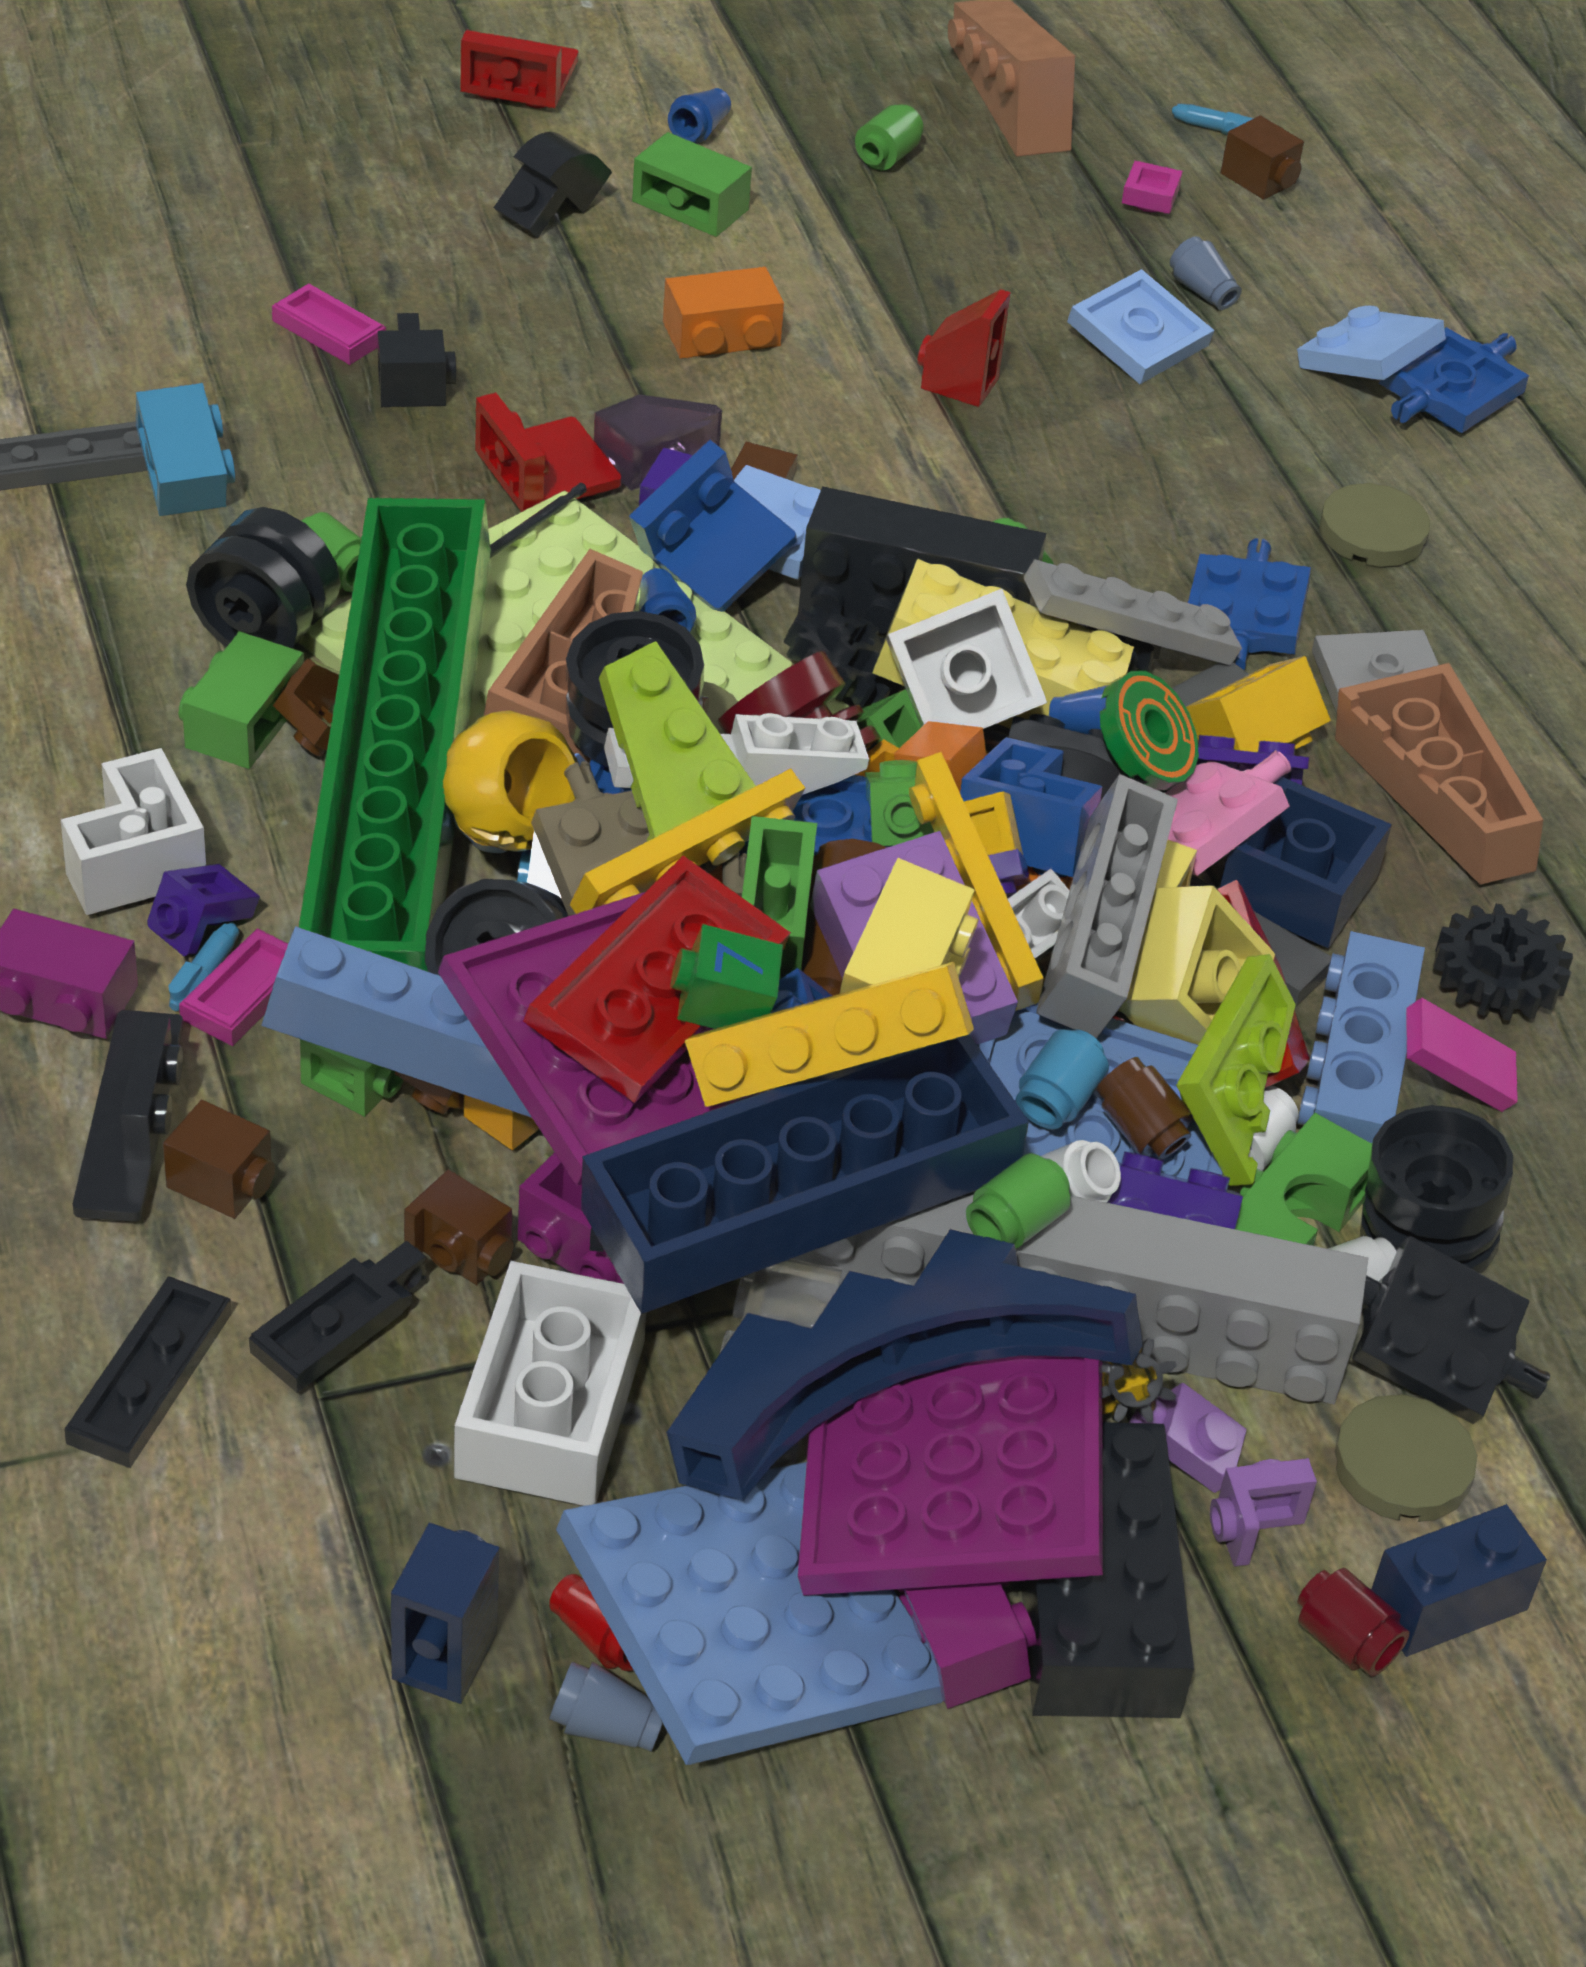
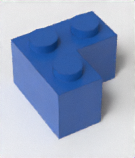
M1005 737L962 778L961 797L963 801H968L1002 791L1010 794L1022 852L1027 866L1033 867V870L1039 875L1052 869L1058 877H1073L1090 816L1101 800L1102 786L1061 776L1064 751Z

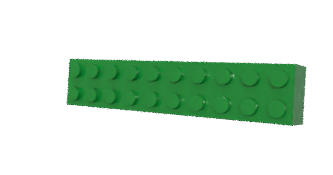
M368 498L299 928L428 972L425 963L426 932L437 908L446 900L455 832L454 814L446 805L443 779L447 768V752L457 735L468 729L491 552L485 499Z

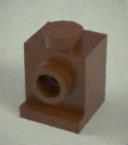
M448 1169L404 1209V1242L408 1241L420 1252L429 1255L432 1261L441 1269L448 1272H456L477 1286L487 1275H497L506 1266L513 1253L512 1208Z

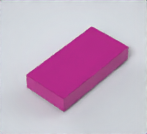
M309 283L272 305V321L349 365L378 348V331H386L384 325Z
M257 928L179 1004L180 1015L183 1017V1021L234 1046L265 1015L273 985L288 943Z
M1420 998L1406 1008L1407 1059L1501 1112L1518 1102L1516 1051L1424 998Z

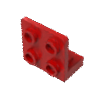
M466 30L461 39L460 92L477 94L481 98L490 100L499 98L521 102L533 108L549 107L555 109L578 62L579 51L574 48Z
M496 392L476 397L475 451L521 512L564 490L569 493L580 482L585 484L587 491L576 499L594 496L621 486V474L577 418L570 416L524 429L518 413L515 411L511 412Z

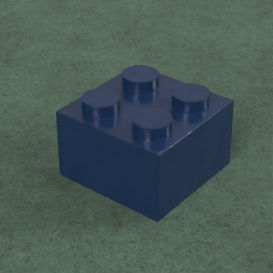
M1281 777L1276 785L1282 787L1290 807L1228 853L1220 887L1237 880L1242 886L1253 911L1288 931L1329 948L1377 879L1392 824Z

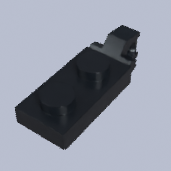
M405 1241L376 1264L370 1259L362 1263L356 1258L351 1259L251 1333L249 1337L250 1353L291 1389L299 1393L402 1314L413 1302L411 1299L412 1294L427 1282V1276H425L426 1256L411 1243Z

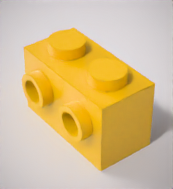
M1306 656L1269 664L1186 706L1194 724L1198 741L1199 735L1235 738L1234 750L1258 752L1259 741L1295 744V749L1313 741L1310 731L1331 721Z

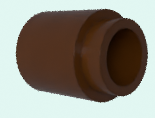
M1133 1057L1112 1070L1097 1086L1096 1091L1104 1100L1101 1108L1138 1154L1150 1156L1155 1153L1159 1159H1164L1176 1152L1190 1139L1192 1134L1187 1127L1192 1122L1193 1116L1155 1066H1145L1139 1057Z

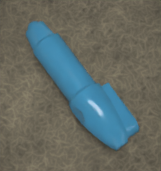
M1177 104V106L1172 108L1174 118L1187 124L1220 131L1226 135L1228 131L1254 119L1237 113H1226L1193 104Z
M224 923L219 929L214 931L192 962H185L168 986L170 993L169 1007L173 1011H180L179 1004L231 952L239 936V929L234 923Z

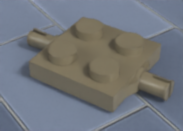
M582 761L580 767L578 762L574 763L564 771V775L570 784L576 800L570 803L536 809L531 822L568 916L576 914L571 908L570 903L585 873L647 842L646 839L649 836L642 807L637 808L632 791L617 794L600 792L591 771V766L586 761Z

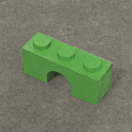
M1314 1113L1298 1133L1289 1130L1284 1134L1273 1153L1270 1166L1264 1172L1257 1168L1253 1184L1243 1185L1240 1191L1243 1199L1235 1230L1314 1246L1318 1229L1298 1217L1317 1220L1340 1232L1364 1203L1372 1143Z

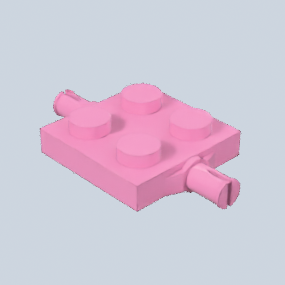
M1275 750L1253 769H1246L1245 771H1239L1209 760L1206 763L1196 765L1192 775L1165 793L1178 799L1168 840L1197 850L1192 874L1196 876L1201 874L1290 807L1282 787L1274 784L1275 781L1291 771L1289 761L1281 752L1277 753Z

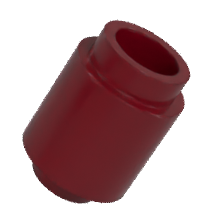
M1341 1568L1332 1574L1327 1570L1320 1571L1306 1584L1297 1600V1603L1302 1607L1298 1623L1353 1671L1361 1668L1371 1677L1380 1674L1396 1659L1408 1641L1410 1632L1399 1623L1400 1613L1347 1568Z

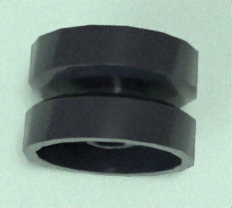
M267 507L244 511L189 567L186 582L193 610L203 626L226 647L240 631L293 648L310 630V625L316 623L337 601L341 585L337 563L325 542L306 523L285 511Z
M642 611L612 613L589 623L572 640L566 657V682L568 687L566 719L570 738L584 755L605 767H609L604 750L608 728H613L599 682V677L605 666L656 641L703 708L701 692L704 686V660L700 644L687 628L666 616Z
M481 879L458 888L437 908L426 932L425 963L428 972L439 975L438 971L445 955L568 917L562 899L538 885L515 880Z

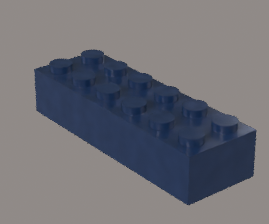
M970 1034L780 1086L582 1156L581 1210L640 1313L643 1314L978 1190L1023 1156L1029 1121Z

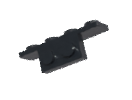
M121 1010L117 1013L73 1198V1214L76 1217L132 1222L139 1221L142 1218L160 1135H168L172 1117V1096L169 1095L171 1085H179L183 1064V1048L180 1045L183 1032V1017L181 1015Z

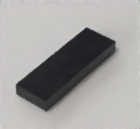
M168 1276L65 1427L66 1444L131 1468L231 1316V1299Z

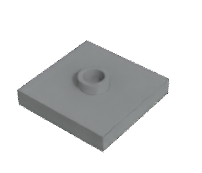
M1424 630L1315 636L1312 653L1336 713L1340 688L1439 665Z

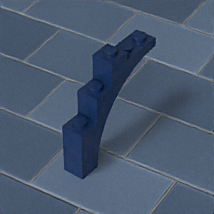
M950 1229L914 1286L887 1278L849 1271L812 1328L796 1325L790 1321H780L747 1313L666 1432L678 1481L683 1485L744 1501L773 1463L817 1425L859 1399L908 1378L962 1363L1016 1356H1065L1132 1365L1143 1346L1136 1294L1109 1286H1101L1049 1274L1044 1271L1019 1267L1015 1244Z

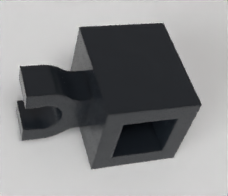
M397 313L398 330L378 331V380L381 407L446 406V384H456L455 351H445L443 329L420 330L419 313Z

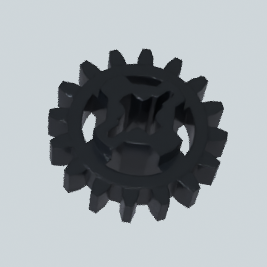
M816 604L812 605L809 611L805 609L800 610L784 638V643L790 647L786 655L790 659L801 661L817 652L824 651L845 682L844 688L835 697L836 700L841 702L844 696L852 699L855 705H860L863 708L866 701L870 704L876 703L898 693L902 687L898 683L872 673L885 638H880L877 635L880 629L865 618L859 621L857 614L852 612L848 618L842 616L839 610L831 605L827 612Z
M1496 903L1493 913L1486 914L1478 905L1471 906L1468 918L1455 913L1451 917L1449 927H1442L1435 949L1437 953L1433 968L1443 972L1439 983L1442 988L1457 987L1459 989L1456 1002L1462 1004L1472 999L1479 1003L1478 1014L1484 1016L1489 1012L1490 1008L1500 1009V1014L1504 1020H1511L1513 1010L1520 1009L1525 1016L1531 1019L1535 1018L1539 1005L1551 1011L1555 1007L1558 996H1564L1572 973L1569 969L1573 960V954L1562 951L1566 941L1563 935L1549 936L1546 934L1550 924L1549 921L1543 919L1534 924L1527 921L1528 911L1521 908L1515 915L1506 913L1502 904Z

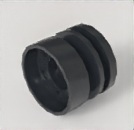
M1429 1105L1407 1109L1385 1121L1372 1142L1368 1181L1361 1214L1360 1236H1368L1372 1239L1385 1238L1393 1245L1396 1251L1405 1239L1412 1236L1478 1273L1487 1269L1498 1252L1500 1232L1504 1220V1208L1508 1202L1513 1176V1153L1504 1135L1484 1118L1454 1107Z

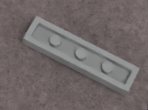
M1034 559L1023 577L1040 613L1230 666L1242 649L1230 627L1231 622L1228 616L1220 609L1209 604H1203L1200 607L1179 601L1164 591L1151 593L1133 588L1123 580L1115 577H1108L1105 580L1084 574L1078 568L1066 563H1061L1057 566Z

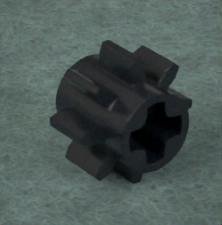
M1147 1338L1142 1343L1143 1346L1132 1364L1135 1369L1148 1368L1152 1379L1142 1385L1144 1397L1137 1401L1131 1392H1118L1115 1387L1114 1380L1124 1375L1122 1364L1102 1361V1373H1104L1102 1398L1110 1396L1116 1402L1112 1412L1113 1421L1120 1422L1125 1417L1128 1407H1137L1141 1418L1146 1423H1150L1153 1421L1151 1402L1157 1397L1163 1400H1175L1176 1395L1171 1390L1162 1387V1374L1171 1372L1177 1365L1175 1361H1165L1157 1364L1150 1357L1154 1349V1340L1151 1338Z

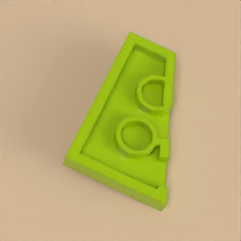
M656 641L604 667L599 677V682L618 746L625 750L633 777L631 789L637 808L642 807L649 831L647 841L756 786Z
M1270 954L1246 958L1176 1084L1182 1101L1190 1110L1224 1176L1230 1177V1186L1252 1185L1254 1182L1258 1163L1252 1157H1248L1254 1133L1266 1132L1271 1111L1263 1102L1267 1076L1269 1073L1280 1072L1296 1006Z

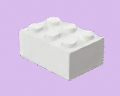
M510 1261L455 1423L454 1478L583 1506L596 1504L645 1341L646 1313H640L624 1284Z

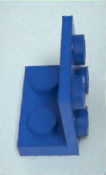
M711 440L704 444L629 515L640 550L652 558L661 568L667 570L677 581L683 582L690 587L692 593L712 610L721 612L725 611L797 542L796 532L734 482L726 452Z

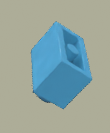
M203 383L136 392V429L159 516L226 507L227 484L235 483L234 463L231 451L229 449H220L218 438L223 437L220 410L217 404H208Z

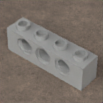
M1119 774L1091 814L1037 1007V1014L1074 1030H1083L1097 1038L1127 999L1178 799Z

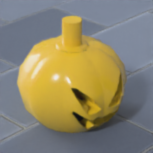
M511 710L490 713L480 717L468 729L458 734L447 752V768L443 779L445 802L454 814L459 829L474 842L496 847L507 852L510 850L525 852L532 849L534 829L531 822L536 809L570 803L576 800L570 784L564 775V771L578 761L564 735L549 721Z

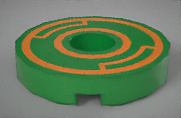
M1130 671L1115 679L1104 688L1101 699H1107L1106 708L1099 711L1100 728L1109 752L1126 774L1131 778L1138 774L1143 780L1147 781L1144 785L1153 789L1168 790L1184 782L1194 773L1199 757L1197 733L1190 713L1182 700L1163 679L1147 671Z

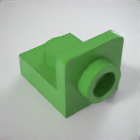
M300 1039L301 1084L364 1117L384 1097L391 1098L403 1084L404 1080L395 1075L396 1071Z

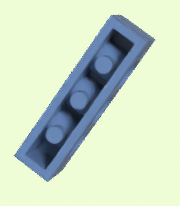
M1350 931L1344 956L1332 953L1324 990L1336 992L1335 998L1323 997L1315 1031L1316 1034L1327 1036L1326 1043L1314 1042L1306 1078L1317 1080L1318 1084L1317 1088L1305 1086L1297 1124L1305 1125L1310 1117L1317 1113L1372 1143L1373 1138L1384 1122L1396 1115L1407 1052L1406 1008L1416 1001L1424 947Z

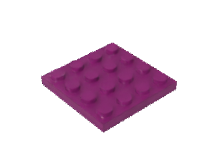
M645 892L445 955L438 974L576 1186L582 1184V1156L766 1092L762 1091L705 1107L688 1050H686L633 1103L523 1022L529 1004ZM708 1027L704 1032H707V1031H710V1030H714V1029Z
M1016 1356L962 1363L908 1378L859 1399L809 1431L798 1579L803 1596L1103 1575L1101 1360L1065 1356Z

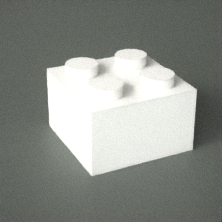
M1002 589L890 633L886 637L921 727L926 722L933 721L983 727L984 729L1047 703Z

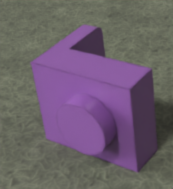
M1181 1383L1171 1390L1176 1395L1175 1400L1157 1398L1150 1403L1153 1411V1421L1150 1423L1165 1424L1169 1461L1215 1493L1221 1489L1226 1468L1237 1467L1247 1429L1185 1383ZM1138 1408L1134 1412L1130 1423H1146L1141 1418Z
M1309 1458L1290 1461L1267 1459L1249 1466L1226 1468L1219 1497L1212 1499L1210 1504V1521L1215 1539L1218 1542H1226L1234 1566L1249 1565L1259 1529L1305 1523L1317 1483Z

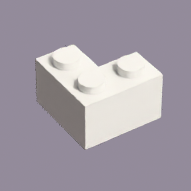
M162 748L101 763L105 808L61 819L66 875L86 915L155 897L164 871L206 866L204 827Z

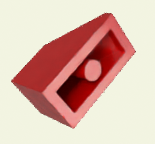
M1002 289L946 317L933 336H925L917 359L918 365L923 366L921 389L976 407L981 406L999 380L1011 292Z

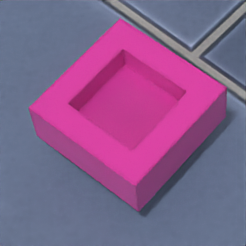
M1134 161L1124 186L1122 203L1136 206L1145 212L1159 211L1170 214L1180 189L1183 171Z

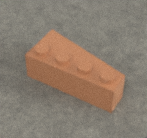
M1011 0L954 2V19H950L948 23L950 46L959 58L1016 157L1071 151L1075 55Z
M589 549L488 690L484 716L494 712L511 710L549 721L564 735L573 753H579L586 762L590 763L591 758L581 752L569 734L566 719V695L568 692L566 657L573 638L589 623L612 613L635 611L643 571Z
M1449 663L1339 689L1335 740L1480 885L1537 870L1543 818Z

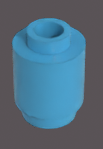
M1061 1029L1055 1031L1019 1080L1020 1091L1016 1095V1103L1023 1114L1035 1124L1047 1129H1058L1064 1122L1074 1120L1109 1070V1063L1101 1043L1094 1036L1083 1030L1071 1031Z

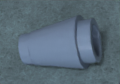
M1191 237L1180 244L1170 258V267L1174 270L1173 276L1177 281L1209 303L1215 305L1218 310H1225L1238 300L1242 289L1236 283V280L1211 241H1203L1200 237Z
M593 1661L590 1668L571 1662L549 1717V1720L566 1726L564 1734L634 1748L638 1746L650 1752L663 1724L648 1696Z

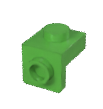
M884 761L879 763L880 772H865L866 799L870 805L872 842L883 846H894L934 833L930 822L925 824L919 822L909 796V788L915 786L917 761Z

